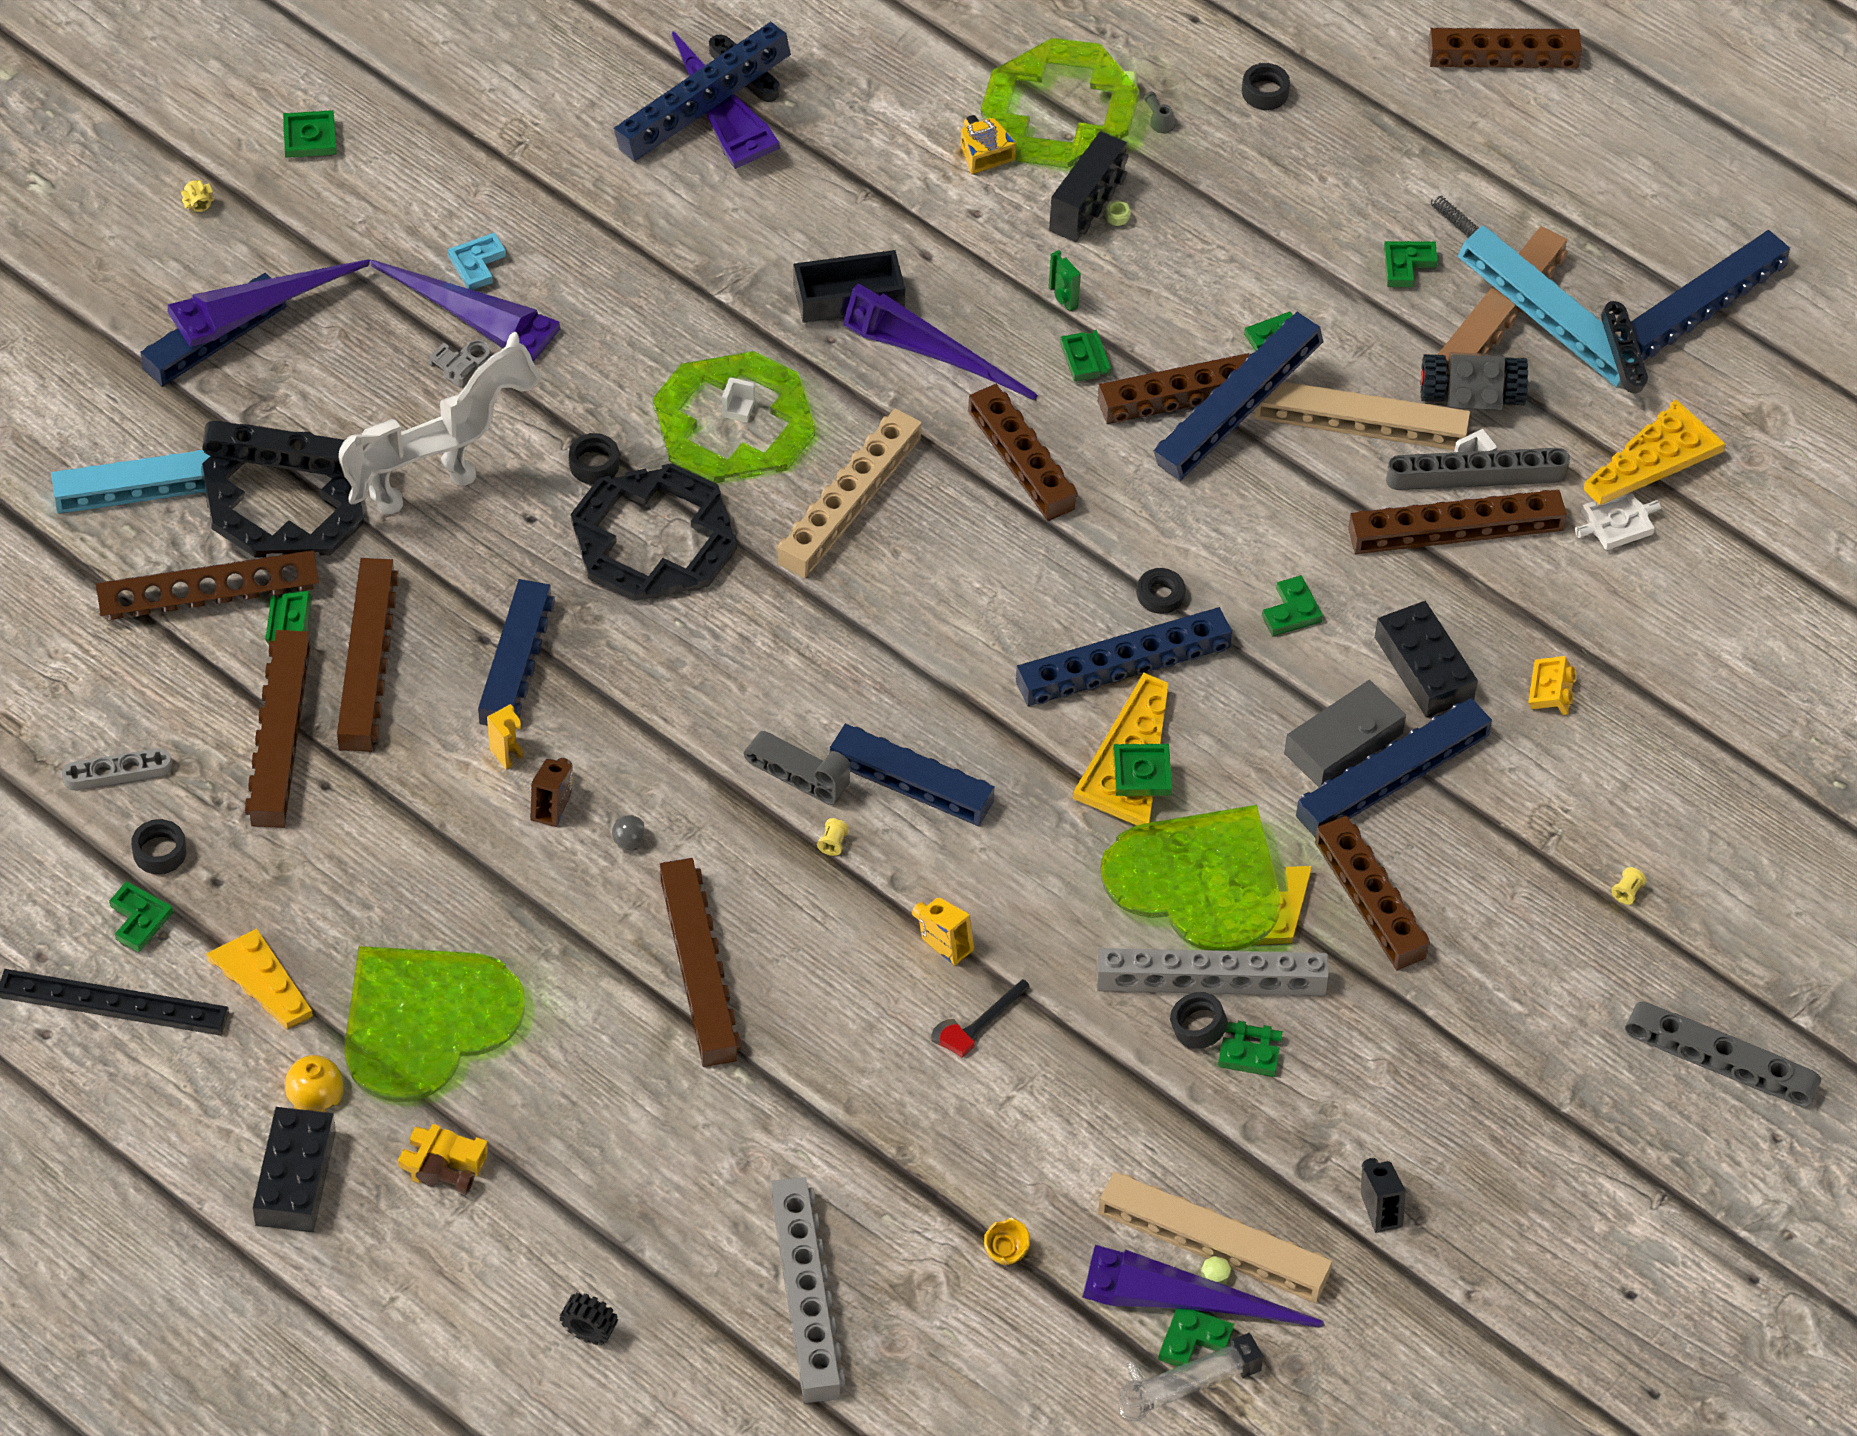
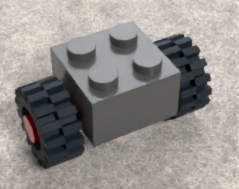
M1449 352L1448 373H1446L1445 355L1424 354L1420 381L1421 401L1443 402L1447 384L1446 405L1449 408L1502 410V403L1503 405H1525L1528 391L1527 358L1505 357L1502 354Z

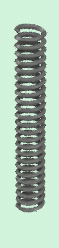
M1442 195L1438 196L1434 203H1432L1433 199H1431V206L1447 218L1450 223H1453L1456 228L1461 230L1464 235H1467L1468 238L1476 229H1479L1474 222L1465 217L1460 210H1457Z

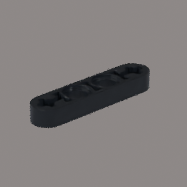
M714 35L709 40V54L716 59L735 46L736 43L726 35ZM768 71L746 85L762 101L772 102L779 98V81Z
M1610 301L1605 305L1601 313V320L1622 386L1626 391L1635 394L1640 393L1647 384L1648 375L1627 309L1622 303ZM1615 332L1624 333L1627 340L1618 339L1615 336ZM1622 354L1631 355L1634 362L1625 361L1622 358Z

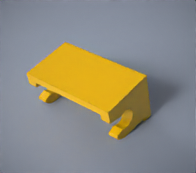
M511 704L487 716L489 749L506 770L512 767L509 752L513 751L517 753L519 758H523L522 748L516 742V728L521 729V721L514 713V707Z

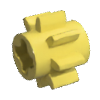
M193 180L187 183L184 191H181L185 208L192 207L194 212L207 210L211 202L214 201L212 195L214 192L210 184L203 185L201 180Z

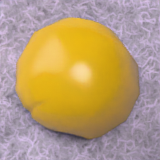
M1011 1217L1007 1220L993 1223L984 1236V1249L991 1260L1002 1265H1010L1020 1261L1030 1246V1233L1024 1223Z

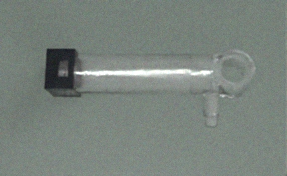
M1249 1332L1231 1339L1230 1346L1148 1379L1144 1377L1136 1363L1131 1361L1127 1364V1368L1132 1381L1126 1382L1121 1388L1119 1412L1128 1421H1139L1147 1415L1148 1411L1240 1374L1243 1379L1260 1372L1264 1356ZM1129 1399H1137L1140 1402L1132 1403Z

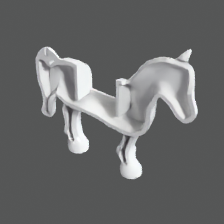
M516 332L509 336L506 347L492 355L484 364L477 368L460 394L440 401L441 417L402 432L397 421L391 419L366 428L362 434L347 437L340 448L338 457L344 476L352 486L348 498L350 504H356L365 500L369 490L370 498L377 502L378 509L382 513L394 514L399 512L403 507L402 493L397 488L390 486L389 476L391 471L417 460L442 453L444 454L441 457V463L449 471L452 482L462 486L473 483L476 478L475 465L464 459V453L468 444L478 440L489 429L493 418L494 402L501 388H513L521 392L530 391L541 379V374L535 367L527 348L519 343V336Z

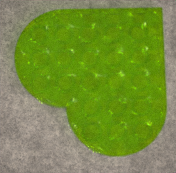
M1257 805L1137 825L1119 834L1116 837V841L1109 849L1106 848L1102 856L1100 868L1102 885L1108 897L1117 906L1127 912L1147 918L1168 917L1172 928L1179 937L1197 948L1208 951H1238L1249 948L1265 938L1278 921L1280 893Z
M359 946L344 1045L345 1061L350 1076L362 1090L386 1101H416L436 1093L454 1076L461 1056H475L493 1051L505 1044L517 1032L525 1013L523 986L518 976H515L506 968L505 963L484 954Z

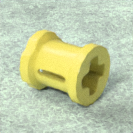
M830 818L826 821L824 836L817 843L821 852L831 856H837L841 853L842 840L849 832L847 823L836 818Z
M1627 867L1623 871V878L1619 884H1615L1611 890L1613 897L1618 902L1631 905L1635 901V894L1639 888L1645 886L1647 879L1640 870Z

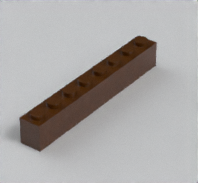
M360 558L337 729L339 750L372 752L373 741H378L379 724H376V718L381 719L382 702H379V696H384L385 680L381 679L382 674H387L388 658H385L384 655L385 652H390L391 638L387 635V632L393 629V614H390V609L396 606V592H393V586L398 587L399 571L394 570L393 559Z
M276 630L274 641L269 642V657H272L271 663H266L265 678L268 679V685H263L262 701L265 702V706L259 709V724H262L261 730H256L255 745L258 746V753L253 752L252 769H255V773L249 776L248 790L252 793L251 798H246L245 815H250L251 826L285 828L311 650L309 632Z
M693 858L659 863L660 882L702 1067L736 1062L737 1050L741 1049L739 1032L734 1033L732 1026L736 1025L734 1010L727 1007V1002L730 1001L729 988L727 984L722 985L721 978H725L722 961H717L716 955L719 954L717 938H711L710 931H714L711 914L706 915L705 908H708L706 891H701L699 886L703 884L701 869L695 868Z

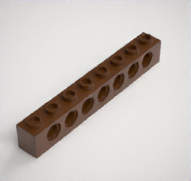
M1560 489L1542 490L1540 492L1516 493L1505 496H1490L1487 498L1358 511L1350 513L1348 531L1354 554L1356 555L1564 531L1567 513Z
M312 550L98 582L95 584L100 616L106 615L107 620L123 618V613L134 611V616L151 614V608L161 607L162 612L178 610V604L188 603L189 608L205 606V600L216 599V604L232 602V596L243 595V600L259 598V592L270 591L272 596L286 594V588L297 587L298 591L314 589L313 584L319 583L315 554ZM293 566L296 568L297 577L293 581H285L282 578L281 573L284 567ZM266 570L269 572L270 581L266 585H258L255 582L254 576L257 571ZM239 574L243 578V584L239 589L228 587L227 579L230 575ZM211 578L215 581L216 588L212 593L206 594L201 591L200 582L203 579ZM184 582L187 584L189 591L185 597L179 598L173 594L172 589L176 583ZM151 586L158 587L161 590L160 599L155 602L147 600L145 597L147 588ZM128 590L133 593L134 601L131 605L123 606L119 603L118 594L121 591Z

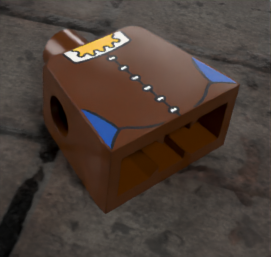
M559 758L557 761L545 759L531 783L530 820L554 827L558 826L572 792L573 765L570 760L566 758ZM551 793H553V795H552V797H551V799H550V801H549V800H548V796H549Z

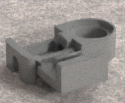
M473 340L460 351V357L458 352L453 353L449 350L450 346L443 343L429 356L428 364L430 366L434 363L444 370V377L456 386L462 387L463 378L473 368L477 370L478 367L489 359V345L482 340ZM479 349L485 355L477 358L472 356L470 352Z

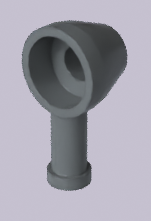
M1155 92L1146 93L1144 100L1153 112L1150 119L1151 128L1158 133L1171 132L1175 128L1176 123L1172 108L1168 105H1160Z

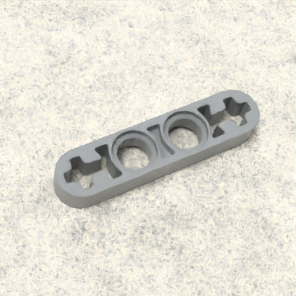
M165 749L143 750L68 763L62 769V778L65 787L68 789L82 790L161 777L171 771L172 761L170 753ZM156 760H161L162 764L156 765ZM145 761L147 762V768H144L143 762ZM128 763L139 765L134 771L123 769ZM102 767L111 770L105 776H99L95 772ZM87 771H90L91 777L87 776ZM78 773V778L73 779L72 774Z

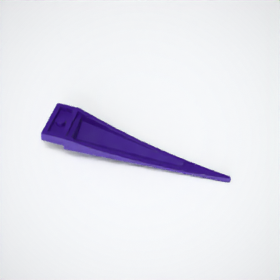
M672 31V38L687 72L691 76L704 67L705 64L676 32ZM734 94L706 113L721 149L734 169L780 149L779 141L768 124Z
M370 259L192 294L190 299L168 304L167 312L190 347L218 339L247 321L298 295L368 267Z
M370 260L373 268L440 305L502 349L506 347L509 336L516 332L519 336V343L527 348L533 362L561 329L559 321L538 314L537 309L379 261Z
M859 283L853 288L843 325L862 337L907 349L954 365L1030 399H1035L1038 396L1035 392L885 294L879 296Z
M1096 1244L1092 1252L1082 1298L1109 1306L1157 1307L1219 1312L1318 1328L1322 1327L1324 1323L1322 1320L1129 1250L1125 1249L1123 1253Z

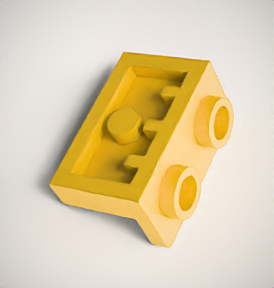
M1566 656L1534 660L1528 701L1531 709L1558 706L1562 715L1569 714L1570 704L1573 703L1572 686L1576 682L1577 676L1574 666L1570 665Z

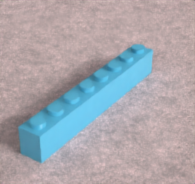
M1484 225L1464 242L1457 256L1611 384L1617 387L1621 383L1603 323L1593 313H1590L1581 306L1573 297L1559 288L1554 281L1547 278L1533 264L1525 260L1515 249L1508 246ZM1615 333V336H1616L1618 339L1623 340L1622 338H1620V337ZM1622 354V358L1625 361L1634 362L1631 355Z

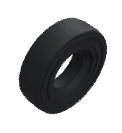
M1154 568L1146 571L1140 577L1136 593L1139 603L1145 609L1154 613L1164 614L1175 611L1181 606L1185 598L1186 589L1182 577L1175 571L1167 568ZM1156 584H1164L1171 589V594L1167 597H1157L1151 593L1150 589Z

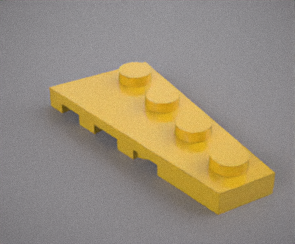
M257 928L206 953L207 960L213 966L217 965L228 979L234 980L243 988V992L250 998L254 997L262 1004V1008L286 1029L313 1017L311 1008Z

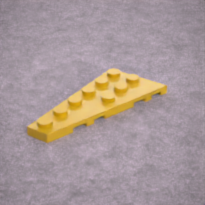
M1675 399L1666 411H1661L1657 415V419L1652 424H1647L1625 445V449L1621 453L1617 452L1609 464L1602 466L1586 480L1583 490L1599 505H1602L1724 452L1726 443Z
M1143 673L1073 791L1072 799L1146 830L1149 829L1153 796H1116L1113 745L1161 743L1168 682Z

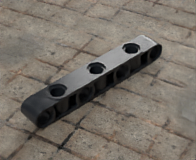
M210 421L205 425L202 450L209 456L346 478L338 457L340 448L345 441L344 439L223 421Z

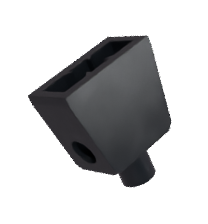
M1376 1158L1366 1159L1361 1165V1196L1374 1232L1403 1227L1406 1190L1394 1166L1389 1161L1379 1163Z

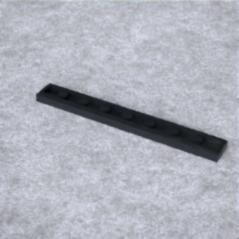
M4 969L0 980V998L219 1036H222L229 1014L228 1006Z

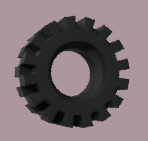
M580 1292L573 1293L559 1315L562 1326L567 1327V1331L570 1334L575 1333L576 1338H583L586 1343L591 1341L593 1345H598V1343L603 1345L608 1341L618 1323L617 1314L613 1313L614 1310L611 1307H606L607 1303L604 1301H597L598 1298L595 1296L590 1298L589 1294L586 1293L583 1295Z

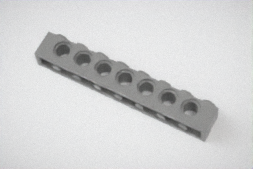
M1098 948L1097 991L1326 995L1328 983L1327 953Z
M806 1177L771 1181V1200L803 1403L840 1399V1387H845L843 1369H837L836 1361L841 1360L839 1343H833L832 1334H836L835 1317L828 1314V1308H832L830 1290L824 1289L823 1282H828L826 1264L820 1265L819 1259L820 1256H824L822 1239H816L815 1231H819L818 1214L812 1213L811 1205H815L813 1187L808 1188ZM791 1210H800L801 1212H799V1213H792V1212H790V1211H791ZM802 1235V1236H805V1237H804V1238H801V1239H798V1238H795L794 1236ZM800 1261H808L809 1263H808V1264H800V1263H798V1262H800ZM808 1286V1287H812V1288H814V1289H812V1290H804V1289H802V1288ZM813 1312V1313H816V1314H818V1315H816V1316H808V1315H806V1314ZM812 1339H820V1340H822V1341L819 1342V1343H814V1342H811L810 1340H812ZM824 1365L826 1368L817 1369L815 1366Z

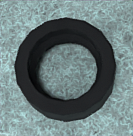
M1258 63L1245 71L1242 81V97L1246 103L1260 110H1273L1281 107L1287 101L1290 90V77L1285 69L1272 63ZM1258 81H1270L1277 84L1280 89L1274 92H1262L1255 89L1252 84Z
M601 433L585 434L574 440L569 447V468L572 475L586 484H594L598 478L610 476L612 479L619 470V449L616 442L609 436ZM590 451H600L610 457L608 462L600 466H587L578 460L581 455Z
M155 819L145 822L135 830L131 838L133 858L137 866L147 873L158 875L174 871L183 863L187 855L183 831L177 824L169 820ZM156 837H166L176 843V847L164 856L154 857L142 851L143 845Z
M1194 992L1182 997L1176 1002L1170 1015V1022L1177 1039L1184 1046L1192 1049H1202L1214 1045L1227 1030L1228 1020L1221 1002L1214 995L1206 992ZM1200 1010L1214 1012V1019L1205 1028L1200 1030H1187L1183 1028L1184 1021L1192 1013Z

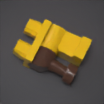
M432 1124L429 1130L415 1126L409 1139L410 1145L420 1149L417 1153L404 1149L399 1156L398 1167L411 1173V1181L423 1182L428 1186H434L443 1181L454 1184L457 1192L467 1195L472 1187L474 1177L478 1176L488 1156L487 1141L477 1137L474 1141L459 1136L453 1131L441 1129V1126ZM448 1166L461 1171V1173L449 1169Z

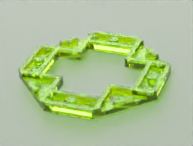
M1050 38L992 70L980 110L984 120L989 118L996 119L1015 140V158L1018 162L1068 169L1076 164L1099 131L1119 139L1129 135L1140 95L1137 86L1101 44ZM1047 63L1094 69L1090 80V89L1113 92L1104 125L1078 123L1073 142L1026 136L1030 125V117L1008 113L1017 80L1042 83Z
M755 351L681 363L653 397V407L658 418L661 436L665 443L668 461L714 483L725 482V478L739 476L740 479L759 476L763 471L774 469L776 472L787 471L815 436V426L799 373ZM741 375L780 394L771 405L770 414L789 423L765 453L742 442L729 459H726L688 440V437L697 428V419L679 410L703 381L724 391L729 377L737 379Z

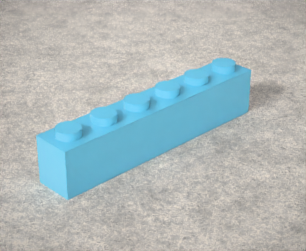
M203 450L51 472L57 513L61 514L205 492L204 479H202L201 467L202 463L210 456L204 453Z

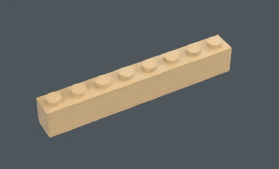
M1282 382L1256 407L1254 419L1455 450L1456 442L1466 437L1470 411Z
M1114 1171L1100 1197L1098 1214L1204 1258L1209 1259L1217 1256L1226 1259L1231 1269L1313 1303H1317L1330 1276L1332 1260L1327 1259L1323 1254L1318 1252L1312 1253L1300 1248L1294 1242L1283 1241L1273 1237L1267 1231L1256 1230L1246 1226L1238 1219H1229L1211 1208L1200 1207L1190 1203L1184 1197H1176L1164 1192L1157 1186L1146 1185L1128 1174H1120Z

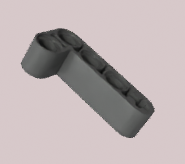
M760 731L743 753L745 759L753 766L828 805H833L850 783V763L841 753L832 751L823 761L766 731Z

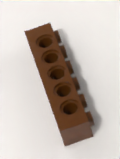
M1430 28L1428 52L1430 67L1579 68L1582 46L1579 29Z
M1246 353L1101 383L1098 387L1097 401L1106 424L1121 423L1130 419L1149 417L1154 414L1173 412L1178 409L1201 405L1215 388L1228 379L1232 371L1237 370L1246 361L1250 354Z
M997 383L970 394L969 414L1044 518L1050 521L1075 510L1076 498L1078 496L1076 487L1064 477L1062 468L1051 459L1047 447L1040 444L1034 429L1029 428L1024 422L1020 410H1016L1013 407L1009 395L1005 391L1003 392Z
M1344 816L1317 827L1316 846L1395 970L1397 971L1426 959L1428 946L1430 945L1427 933L1418 927L1414 913L1411 909L1406 908L1402 902L1399 890L1396 887L1393 888L1389 882L1385 868L1379 866L1376 862L1372 848L1362 840L1357 825L1352 824L1349 818Z

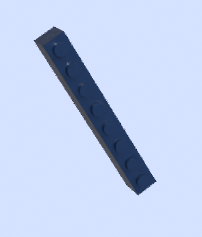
M1768 229L1632 320L1631 325L1643 361L1648 357H1654L1666 345H1672L1678 337L1686 332H1691L1703 320H1709L1721 308H1727L1733 300L1740 295H1746L1758 283H1764L1776 271H1782L1789 262L1790 247ZM1621 332L1620 338L1627 340L1626 335Z
M1299 312L1286 319L1273 335L1266 338L1264 344L1256 352L1251 353L1237 370L1230 373L1225 382L1215 388L1201 405L1196 406L1192 413L1183 422H1180L1165 440H1161L1153 450L1157 465L1181 481L1324 342L1320 326Z
M1472 698L1463 703L1459 702L1445 714L1433 717L1423 727L1413 729L1401 740L1391 742L1381 752L1369 755L1359 765L1347 768L1337 778L1325 781L1315 791L1303 794L1298 800L1296 817L1316 838L1317 827L1344 816L1351 819L1487 738L1490 734L1492 719Z

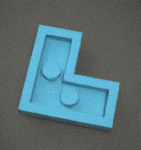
M495 232L447 249L449 259L465 286L471 290L493 283L492 275L485 264L506 257V250Z

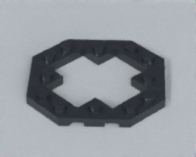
M299 432V433H306V434H312V435H314V434L311 433V432ZM210 456L202 463L201 474L205 484L207 508H209L211 529L255 558L266 557L267 554L281 553L285 555L312 550L319 552V556L332 555L363 525L364 515L361 502L350 504L348 500L352 490L349 481L346 478L328 476L331 480L321 489L320 497L337 509L311 534L288 520L277 532L271 535L233 510L244 499L245 491L228 481V479L245 462Z
M673 463L661 465L662 469L647 471L645 468L625 472V476L611 479L610 476L598 478L570 514L588 579L633 601L710 586L737 550V541L732 532L730 519L723 504L718 484ZM660 488L701 507L691 520V528L710 537L687 568L662 558L648 576L606 556L617 543V537L599 528L598 525L622 495L645 506L657 489Z

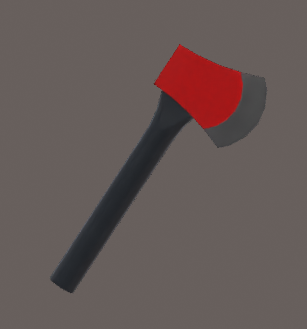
M1021 979L979 1018L963 1029L955 1019L940 1022L932 1031L931 1041L963 1058L975 1047L974 1039L978 1033L1029 989L1028 982Z

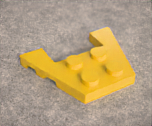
M1311 866L1285 867L1287 891L1231 894L1229 892L1227 869L1201 871V880L1204 885L1206 884L1210 892V898L1217 905L1221 913V919L1236 946L1292 944L1311 874Z

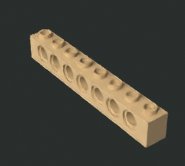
M894 409L889 416H884L875 433L868 435L860 451L856 450L853 453L850 463L845 468L839 470L834 482L824 488L819 500L809 506L804 518L801 521L798 520L794 524L789 536L779 542L777 546L778 565L806 578L920 441L922 422L897 409Z

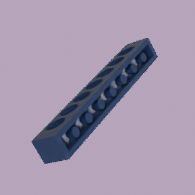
M770 21L615 126L614 132L619 150L635 162L791 55L786 32Z
M1217 607L1017 665L1016 684L1027 707L1035 704H1044L1049 700L1059 697H1068L1083 690H1092L1107 683L1120 682L1125 678L1138 674H1147L1152 670L1162 667H1171L1176 663L1195 660L1214 652H1222L1231 646L1232 630L1221 608Z

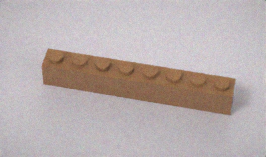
M1540 226L1519 252V255L1533 264L1547 278L1551 279L1555 272V267L1558 264L1562 265L1568 255L1566 250L1568 239ZM1492 286L1437 354L1446 356V373H1448L1449 352L1490 354L1492 346H1497L1500 343L1504 331L1507 328L1511 329L1519 312L1523 313L1524 311Z

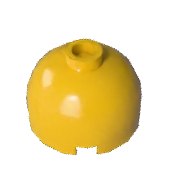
M307 1055L298 1059L286 1074V1097L295 1109L326 1112V1108L331 1107L333 1104L335 1107L344 1094L343 1077L338 1066L329 1058L320 1055Z

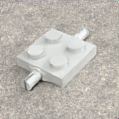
M1632 492L1602 505L1593 501L1582 505L1581 512L1588 524L1575 527V532L1578 538L1593 533L1598 537L1605 550H1609L1653 535L1655 528L1649 520L1648 514L1660 511L1661 506L1658 500L1642 504L1634 497Z

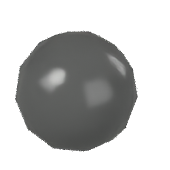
M634 815L620 817L612 828L614 842L625 850H633L640 847L644 822Z

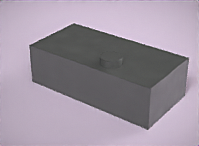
M1369 679L1288 733L1284 754L1320 788L1325 781L1337 778L1347 768L1355 767L1369 755L1377 752L1401 736L1404 731L1406 714Z

